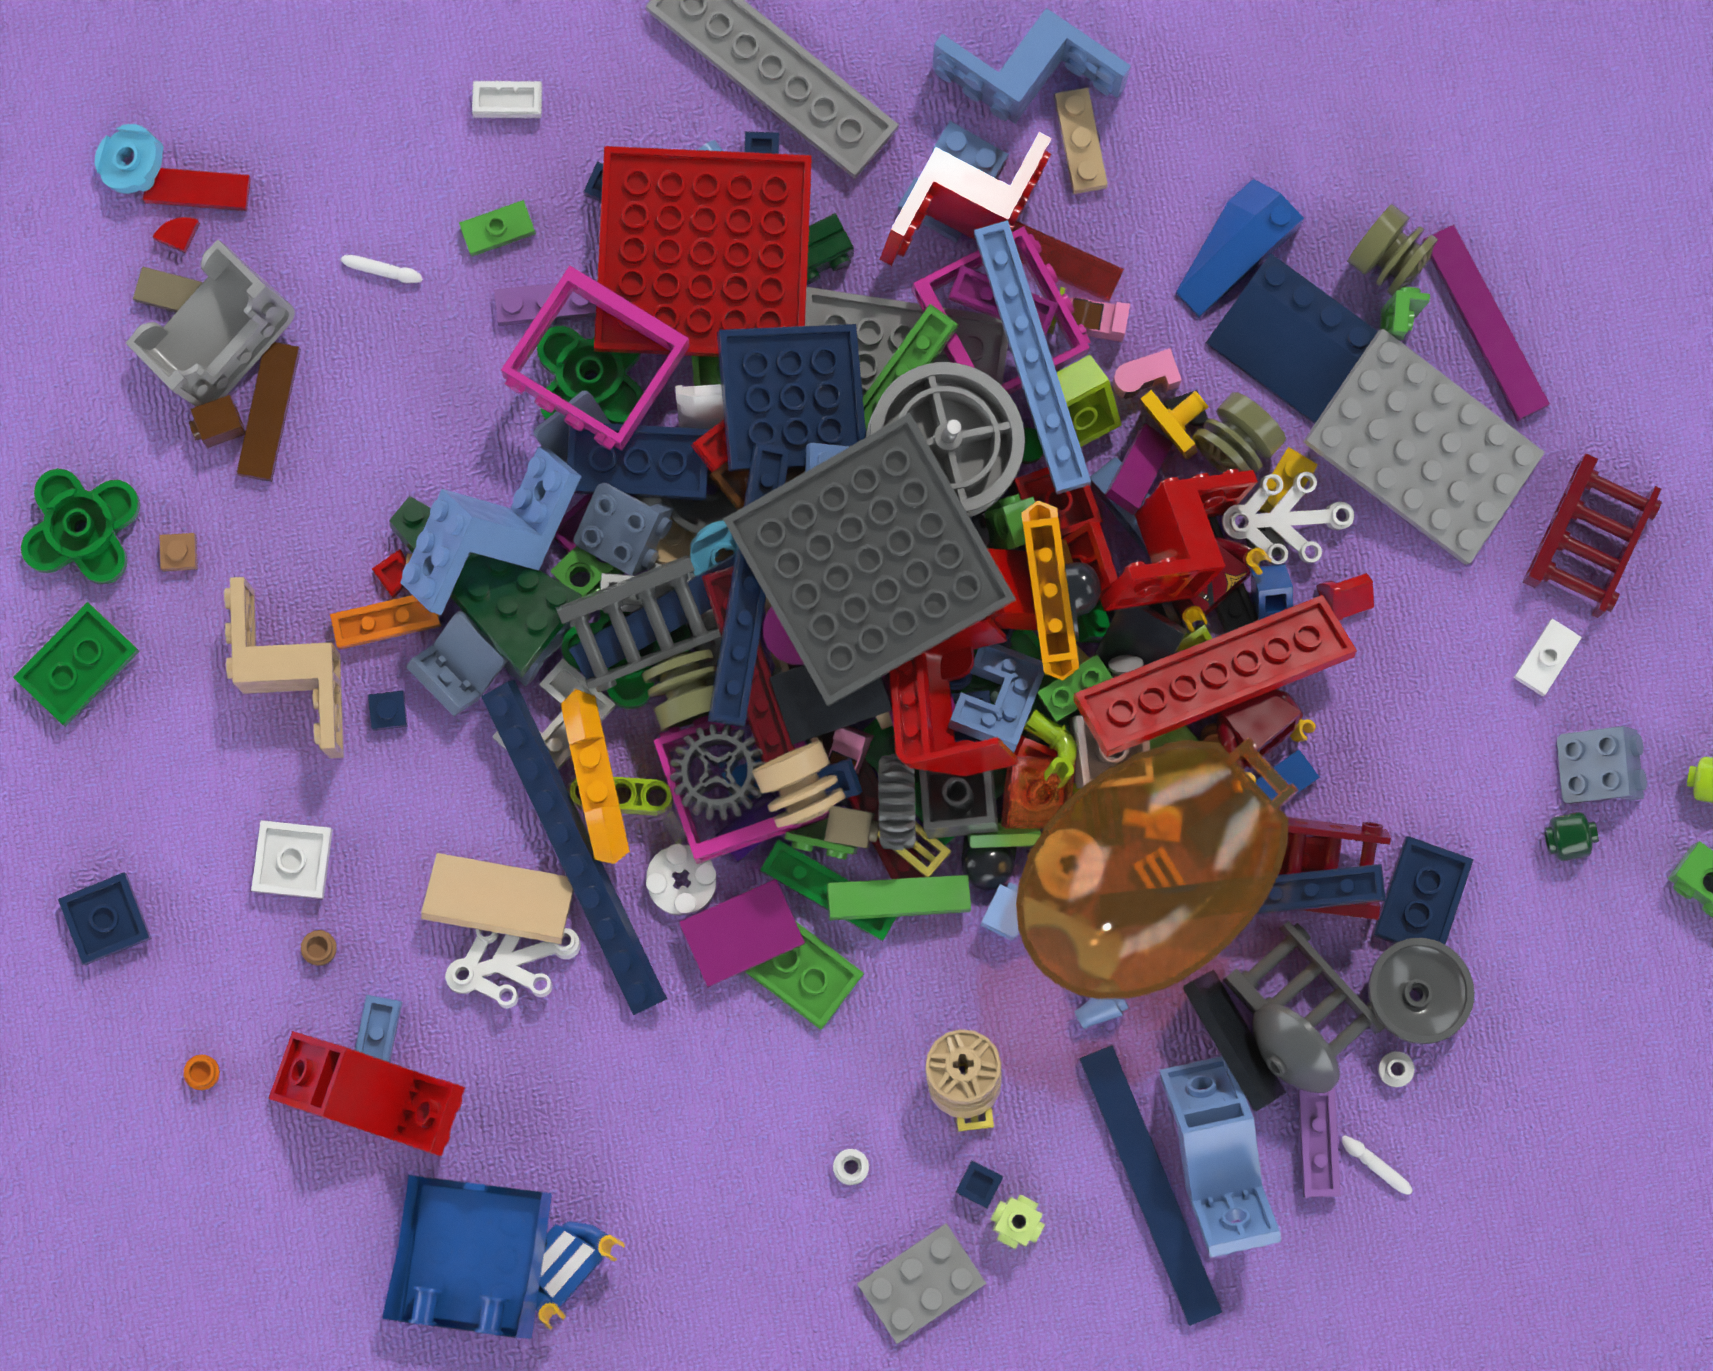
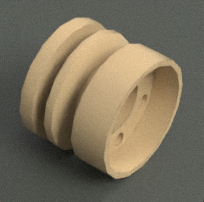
M820 741L790 751L752 771L761 793L778 790L780 794L778 798L767 805L769 811H775L784 807L787 809L774 818L777 828L791 824L798 825L828 812L834 804L845 798L841 788L829 792L824 790L835 784L838 780L835 775L819 778L817 772L830 763Z
M959 1029L945 1033L934 1042L927 1054L925 1069L929 1093L938 1108L953 1117L960 1118L978 1116L991 1108L1000 1094L1002 1073L998 1050L989 1038L973 1030ZM960 1064H967L968 1074H960Z

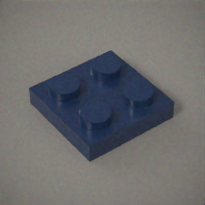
M125 872L58 898L82 965L86 966L152 939L128 875Z

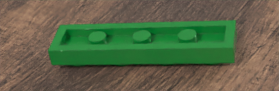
M777 840L760 869V872L772 879H777L779 883L828 910L827 883L851 882L780 840ZM897 917L849 919L845 921L883 942Z

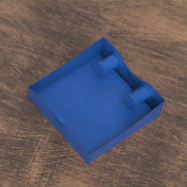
M408 1175L398 1249L382 1319L512 1338L532 1339L552 1193Z

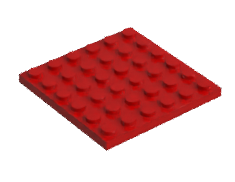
M604 146L597 282L689 338L690 347L685 353L688 356L719 357L717 332L719 330L805 326L812 155ZM596 306L594 351L669 355L671 352Z

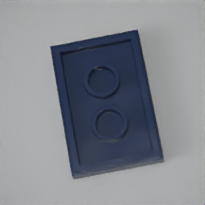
M1406 836L1386 893V901L1383 902L1379 920H1377L1372 936L1393 944L1410 938H1427L1446 945L1474 859Z

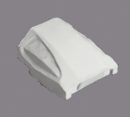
M721 384L682 387V385L675 386L679 427L712 429L724 419Z

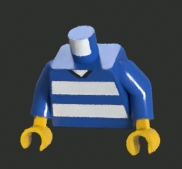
M574 1221L565 1222L562 1226L555 1224L548 1231L536 1310L540 1321L549 1330L553 1329L549 1324V1320L553 1315L558 1314L562 1320L565 1319V1314L558 1307L563 1306L605 1257L612 1261L617 1260V1258L611 1255V1249L616 1244L624 1248L625 1244L623 1241L608 1235L593 1224Z

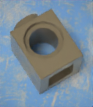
M832 806L829 811L824 841L869 848L870 841H877L879 821L874 820L875 813Z

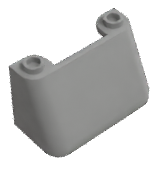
M218 239L205 251L201 261V269L208 278L164 327L155 322L140 325L126 342L173 392L196 407L226 396L290 325L295 315V309L284 297Z

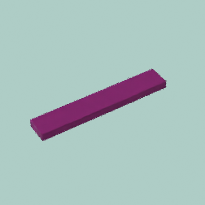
M1453 224L1432 234L1439 240L1434 246L1430 259L1517 422L1548 407L1550 403L1455 225ZM1426 237V238H1424V239L1422 240V244L1425 242V240H1426L1428 237Z

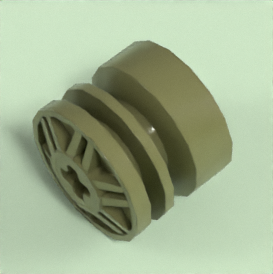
M1393 204L1376 220L1347 260L1364 275L1377 265L1381 267L1382 271L1376 281L1378 286H1381L1390 275L1394 277L1395 280L1387 290L1391 296L1396 290H1400L1414 281L1430 260L1434 246L1439 240L1431 234L1422 245H1419L1417 240L1425 230L1422 226L1416 228L1409 236L1406 235L1403 231L1410 217Z
M1232 392L1217 408L1216 413L1221 422L1208 418L1203 425L1205 429L1199 428L1192 437L1201 454L1221 473L1230 469H1238L1239 472L1248 470L1258 472L1262 467V463L1257 455L1270 459L1286 441L1285 434L1278 423L1257 403L1238 392Z
M710 649L697 652L687 651L658 662L657 665L642 673L645 683L661 681L660 684L647 690L649 696L666 695L667 701L654 708L661 731H669V728H680L693 724L694 720L709 715L714 685L707 686L706 680L716 674L717 666L702 669L700 666L714 659Z

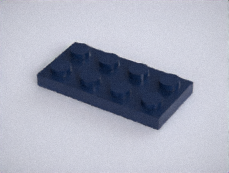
M603 423L617 433L623 426V424ZM638 425L621 451L614 446L611 450L603 447L594 440L595 434L585 428L582 431H578L569 426L567 464L581 475L574 493L594 494L599 484L607 483L631 497L706 501L708 467L691 445L710 429Z

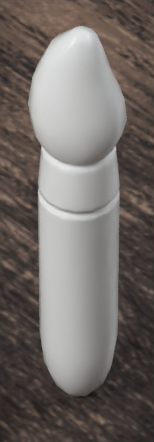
M344 255L341 258L342 263L347 267L386 278L398 279L402 283H421L423 280L421 275L411 268H400L356 255Z
M1346 1135L1342 1137V1144L1349 1154L1359 1157L1367 1167L1397 1191L1407 1195L1412 1194L1413 1190L1408 1181L1374 1155V1153L1365 1149L1363 1143Z

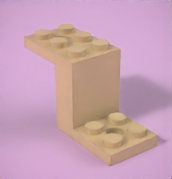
M244 577L230 578V588H225L224 590L225 608L230 609L231 623L225 624L226 643L232 646V657L226 659L227 678L232 679L233 684L243 694L313 690L314 709H318L320 715V723H314L315 744H319L320 750L330 759L344 758L340 653L332 642L256 646L255 590Z

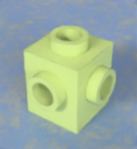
M1019 1195L1017 1200L1010 1197L1006 1203L1000 1200L990 1219L996 1222L992 1230L999 1233L997 1240L1013 1249H1016L1018 1244L1024 1247L1027 1246L1029 1240L1036 1243L1045 1226L1044 1223L1040 1222L1043 1214L1036 1211L1039 1204L1023 1195ZM1017 1214L1025 1218V1225L1021 1229L1015 1228L1012 1224V1218Z

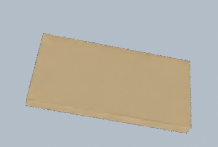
M437 853L421 912V919L562 944L574 890L567 876Z

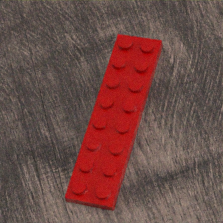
M1320 595L1074 694L1073 701L1105 757H1109L1354 658L1357 650L1325 597Z

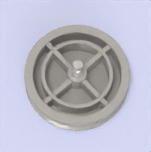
M930 363L909 370L897 378L885 390L878 401L868 423L866 437L910 413L969 518L990 508L1001 498L1014 480L1024 454L1025 435L1023 422L1010 395L989 375L959 363Z

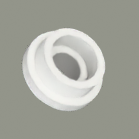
M1398 1051L1390 1052L1379 1062V1076L1388 1086L1402 1087L1413 1078V1061L1405 1053ZM1395 1062L1400 1063L1403 1067V1072L1400 1076H1396L1391 1072V1066Z
M847 1149L840 1152L835 1158L833 1171L840 1182L847 1185H856L866 1178L869 1171V1163L862 1152L855 1149ZM849 1160L855 1161L858 1165V1170L854 1174H848L844 1170V1164Z

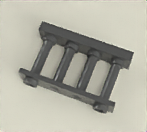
M688 555L556 607L562 624L569 622L571 627L575 626L595 675L587 680L585 679L589 690L595 687L597 692L607 690L617 685L615 680L617 678L691 648H695L697 652L716 645L714 639L721 637L720 632L716 627L706 630L687 583V580L690 579L688 573L695 571ZM668 582L670 587L674 586L693 633V636L677 643L672 641L654 593L657 592L655 586ZM633 595L636 596L637 600L641 599L660 646L659 650L642 657L639 654L621 609L623 606L622 600ZM601 608L604 613H608L627 660V663L610 670L605 665L588 620L591 619L589 613Z
M1288 921L1279 929L1286 938L1248 972L1244 970L1241 973L1236 968L1222 980L1254 1015L1264 1004L1287 1005L1321 974L1334 988V991L1307 1014L1304 1019L1315 1028L1343 1001L1358 1015L1348 1027L1328 1044L1335 1057L1368 1027L1375 1034L1385 1028L1376 1017L1371 1003L1368 1002L1365 1005L1309 944L1308 941L1311 937L1298 923L1293 926ZM1297 948L1310 964L1273 998L1268 997L1264 999L1256 990L1259 986L1258 982L1290 952Z

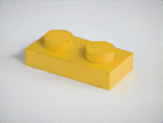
M1288 447L1272 473L1281 477L1283 488L1280 493L1269 496L1258 511L1270 513L1293 486L1294 478L1303 472L1313 474L1318 464ZM1304 476L1300 480L1302 488L1305 487L1309 480ZM1269 478L1266 486L1270 491L1276 489V482Z

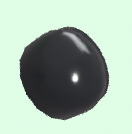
M1083 562L1065 564L1076 641H1079L1077 617L1095 608L1101 595L1099 576L1089 564Z
M997 813L998 818L1003 817V815ZM964 835L961 858L962 871L964 875H968L969 883L974 887L982 890H995L1000 884L1004 885L1012 876L1017 847L972 848L970 847L967 835Z

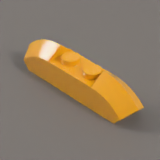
M1036 501L1021 513L1042 663L1045 674L1064 680L1079 669L1058 513L1057 507Z
M575 689L561 703L589 837L595 860L615 864L628 854L630 850L599 709L594 695Z

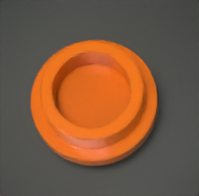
M200 1054L193 1056L185 1064L184 1079L193 1089H210L219 1079V1065L214 1058L208 1055Z

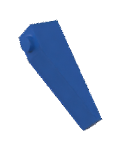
M1252 179L1228 200L1177 289L1176 294L1198 318L1201 317L1269 257L1271 253L1300 229L1304 217L1280 192Z

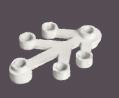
M1303 472L1294 478L1293 486L1270 513L1256 514L1269 496L1280 493L1283 488L1281 477L1276 474H1270L1261 479L1260 487L1245 505H1233L1224 512L1222 527L1225 533L1233 539L1247 538L1257 548H1262L1272 559L1270 564L1279 565L1288 558L1287 548L1282 544H1273L1258 529L1271 527L1298 552L1303 562L1311 563L1320 559L1322 555L1320 545L1313 541L1308 542L1291 526L1326 524L1333 530L1348 528L1352 524L1354 511L1346 502H1335L1328 505L1324 510L1290 512L1305 493L1312 492L1317 485L1316 477L1312 473ZM1303 476L1307 477L1310 481L1308 489H1304L1300 485V480ZM1269 478L1276 482V489L1274 491H1270L1266 486ZM1339 509L1344 510L1346 513V519L1343 522L1339 521L1336 517ZM1238 515L1243 516L1245 519V526L1243 528H1239L1235 524V519ZM1307 546H1311L1315 550V555L1312 559L1308 558L1305 554ZM1274 548H1278L1282 554L1278 561L1274 560L1271 555Z
M565 928L563 937L571 938L568 946L562 947L557 943L544 941L514 951L521 937L506 934L494 957L480 963L488 944L497 939L498 933L493 932L490 936L484 937L481 935L482 930L476 929L477 937L466 957L455 960L447 968L446 982L450 989L456 993L467 994L476 990L497 1000L501 1007L512 1008L518 1002V993L511 985L498 986L484 977L498 973L531 989L537 997H545L552 991L550 978L543 973L534 975L518 966L556 954L561 959H571L580 951L581 943L575 931ZM460 971H469V976L467 979H457V975ZM538 981H546L547 986L544 990L539 991L535 989V984ZM504 992H512L513 998L510 1001L504 1002L501 1000V995Z

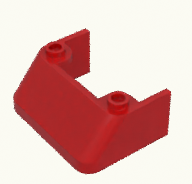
M989 616L889 672L896 754L907 767L969 776L1018 764V757L998 737L978 742L970 740L955 742L954 730L948 728L952 717L950 681L963 678L970 673L974 666V649L1006 642V635Z

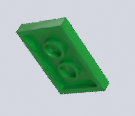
M87 602L13 678L66 727L140 651Z

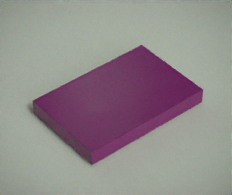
M777 879L679 922L708 988L805 944Z

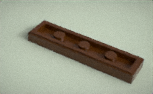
M274 342L262 355L237 468L238 476L269 482L273 481L301 351L299 346Z

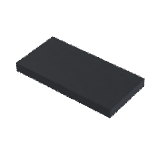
M1213 969L1185 984L1182 989L1253 1110L1258 1111L1285 1094L1286 1091L1279 1079L1270 1071L1262 1059L1252 1033L1215 970Z

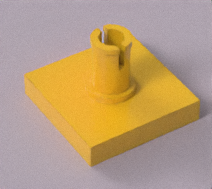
M1152 390L1140 398L1145 410L1186 460L1198 452L1196 444L1185 432L1186 428L1184 427L1201 412L1209 408L1196 391H1193L1189 397L1172 410L1167 409Z

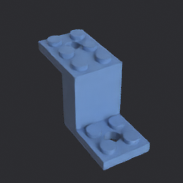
M1047 8L999 72L944 34L934 44L932 67L935 69L934 72L938 77L948 83H951V81L955 82L963 88L962 91L968 98L975 102L981 100L991 107L990 111L996 117L1003 121L1009 119L1014 124L1022 116L1061 61L1065 62L1066 68L1077 76H1082L1083 74L1093 81V86L1105 95L1112 94L1116 98L1120 96L1126 87L1131 65Z
M538 446L534 457L528 463L527 472L521 486L515 492L511 508L441 489L437 500L431 506L430 516L424 530L417 538L416 548L412 557L404 567L400 583L428 611L442 615L469 552L539 570L580 481L581 475L550 449Z
M1221 1056L1159 1070L1161 1083L1177 1123L1186 1192L1210 1258L1281 1242L1280 1229L1262 1186L1254 1117L1241 1087L1224 1058ZM1234 1220H1241V1221H1242V1222H1239V1223H1231V1221H1234Z

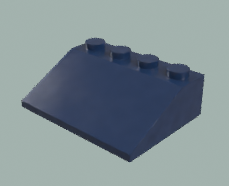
M1271 253L1205 344L1315 424L1378 331Z

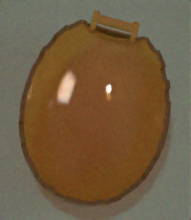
M1251 737L1241 743L1230 754L1225 751L1219 742L1192 741L1191 739L1164 743L1163 746L1145 752L1140 751L1113 768L1110 767L1084 785L1057 810L1043 828V832L1027 856L1021 878H1019L1016 900L1018 930L1025 950L1037 968L1046 977L1070 992L1099 1000L1130 999L1148 995L1182 981L1208 964L1228 947L1251 922L1271 892L1280 872L1286 851L1289 818L1280 808L1299 791L1293 783L1289 785L1254 748L1256 743ZM1243 757L1277 792L1278 795L1273 800L1237 764Z

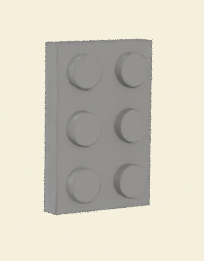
M947 1223L857 1283L896 1344L986 1284Z

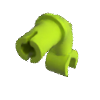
M1035 709L1025 724L1024 729L1048 743L1051 750L1054 748L1057 751L1058 757L1048 766L1044 777L1047 780L1050 774L1057 773L1061 779L1057 788H1061L1074 773L1073 765L1077 758V743L1072 734L1066 729L1067 726L1065 724L1061 726Z

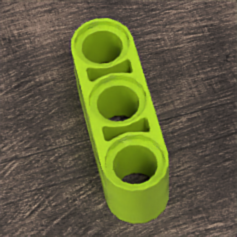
M614 777L616 789L625 787L631 791L629 801L620 804L622 814L659 816L671 809L673 796L669 785L664 781ZM575 778L570 786V796L575 806L583 810L582 801L577 798L579 787L577 778ZM657 789L664 791L667 798L662 805L652 806L648 803L647 797L651 791Z

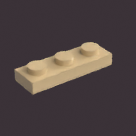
M1082 88L1055 93L1054 101L1073 194L1107 189L1108 183L1089 89Z

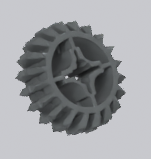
M711 724L709 728L711 735L705 736L702 728H698L696 733L699 740L695 742L687 735L684 740L690 748L688 750L679 746L676 748V753L683 757V760H672L671 766L681 770V772L671 774L670 779L672 782H683L674 788V792L676 795L688 793L681 803L684 807H687L695 801L696 803L693 807L695 815L698 816L703 808L706 807V818L708 820L713 819L715 810H719L721 820H727L726 809L732 808L734 815L738 817L741 815L738 804L742 802L748 809L753 807L751 800L747 797L749 794L757 798L761 797V791L754 787V784H757L752 771L765 763L754 762L760 759L763 752L761 749L750 751L756 743L752 737L743 743L741 742L744 738V731L742 729H738L734 736L731 737L730 725L725 724L722 734H718L716 725ZM724 745L735 750L732 753L728 752L724 756L716 757L705 749L711 746ZM697 757L704 765L705 771L702 777L698 779L699 783L693 788L690 782V768ZM744 757L747 761L748 773L745 783L740 787L733 779L732 774L733 770L738 766V761ZM708 761L720 769L724 766L728 767L724 769V772L730 784L719 776H715L713 779L709 777L713 775ZM717 787L724 788L732 794V796L725 799H710L702 795L705 792L709 793Z
M891 754V756H882L879 760L880 844L884 849L903 850V848H913L916 843L915 771L913 768L907 767L897 757V754Z

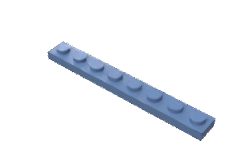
M1007 220L974 230V236L1056 494L1091 485L1087 466L1009 222Z

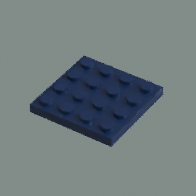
M856 324L726 329L717 332L729 471L750 470L753 447L756 442L791 449L788 468H805L806 445L811 442L850 447L866 438Z

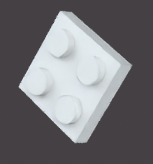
M261 820L251 891L324 899L333 829Z

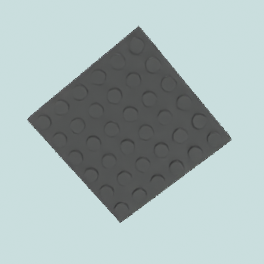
M910 413L723 519L827 706H831L1016 601Z

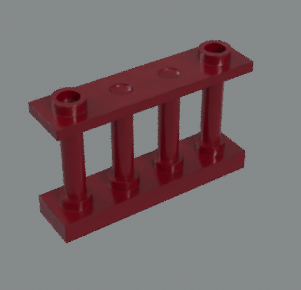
M1585 453L1573 471L1522 583L1535 588L1542 580L1548 582L1550 579L1596 601L1597 604L1592 616L1599 618L1606 610L1611 612L1619 598L1620 593L1615 591L1648 518L1653 520L1661 507L1662 501L1657 498L1662 489L1655 486L1648 492L1645 498L1599 476V471L1594 470L1598 459ZM1594 488L1640 510L1632 528L1584 506L1585 502L1580 500L1584 489L1590 490ZM1577 518L1625 540L1618 559L1570 537V532L1566 531L1570 519L1574 521ZM1556 549L1559 551L1565 549L1612 571L1604 589L1555 567L1556 563L1551 560Z
M1257 809L1256 813L1247 812L1246 816L1248 827L1257 828L1251 874L1246 879L1265 877L1271 830L1292 833L1286 874L1301 873L1306 835L1328 837L1323 870L1338 868L1342 839L1363 841L1359 866L1374 865L1377 843L1390 845L1391 836L1388 830L1383 829V825L1379 823L1363 822L1362 826L1277 816L1276 811ZM1378 901L1304 909L1302 911L1379 920L1381 906Z

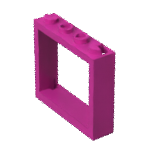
M1022 227L1012 232L1017 250L1042 296L1059 303L1054 316L1071 349L1052 358L1055 369L1058 370L1087 355L1090 348L1088 345L1090 340L1086 334V328L1082 324L1077 325L1072 316V313L1075 311L1069 297L1066 294L1061 295L1055 285L1058 282V278L1054 269L1049 263L1045 265L1039 255L1042 249L1038 240L1036 241L1032 234L1028 235L1025 227ZM979 250L913 283L912 292L923 313L929 304H932L946 315L934 290L954 281L961 265L973 270L983 266ZM955 332L943 348L946 356L951 363H959L975 368ZM1019 376L1001 384L1009 395L1023 388Z
M569 265L503 365L501 372L503 378L506 379L504 384L520 395L524 391L536 398L534 402L540 408L549 413H552L555 409L566 416L564 421L574 429L582 431L585 428L595 434L594 440L603 447L611 450L614 446L622 451L689 349V338ZM572 292H575L671 351L618 433L520 373Z
M709 715L694 720V726L681 731L679 727L669 728V731L659 734L660 738L653 740L697 864L828 819L829 817L828 811L807 822L798 825L791 824L777 828L774 822L775 817L700 842L689 807H684L681 803L685 795H676L674 792V788L680 785V782H672L670 779V775L676 773V769L671 766L672 758L670 752L676 750L678 746H688L684 740L687 735L695 742L699 740L696 729L702 728L705 736L711 735L710 725L715 724L718 734H722L725 724L708 721ZM746 716L745 726H746V725H749L747 716ZM730 725L731 731L740 728L737 726ZM804 741L794 744L795 749L805 746Z

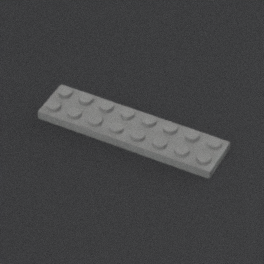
M651 0L646 5L648 13L854 179L899 129V124L745 0Z

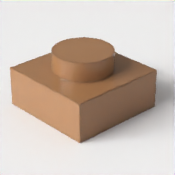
M195 533L159 535L160 567L163 572L198 570L197 535Z

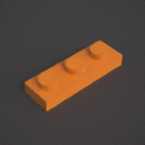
M413 595L330 614L338 650L441 627L439 614L428 611Z

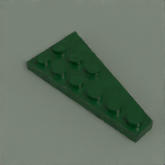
M409 496L391 517L389 523L393 532L413 553L416 548L417 538L424 530L428 521L431 508ZM469 552L450 597L474 621L478 628L494 643L495 649L510 661L516 673L522 678L564 626L559 618L556 607L579 599L582 595L540 570Z

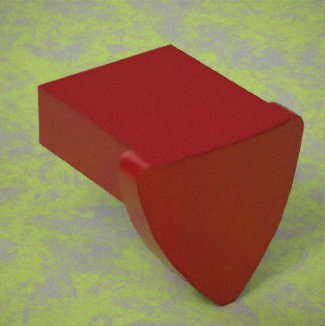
M1367 573L1339 583L1326 581L1316 585L1319 596L1323 595L1339 621L1345 617L1374 608L1373 580Z

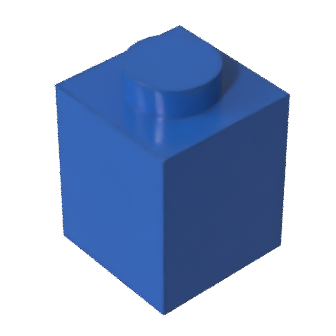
M1285 564L1260 567L1263 571L1261 575H1257L1251 568V599L1259 620L1293 607V585Z

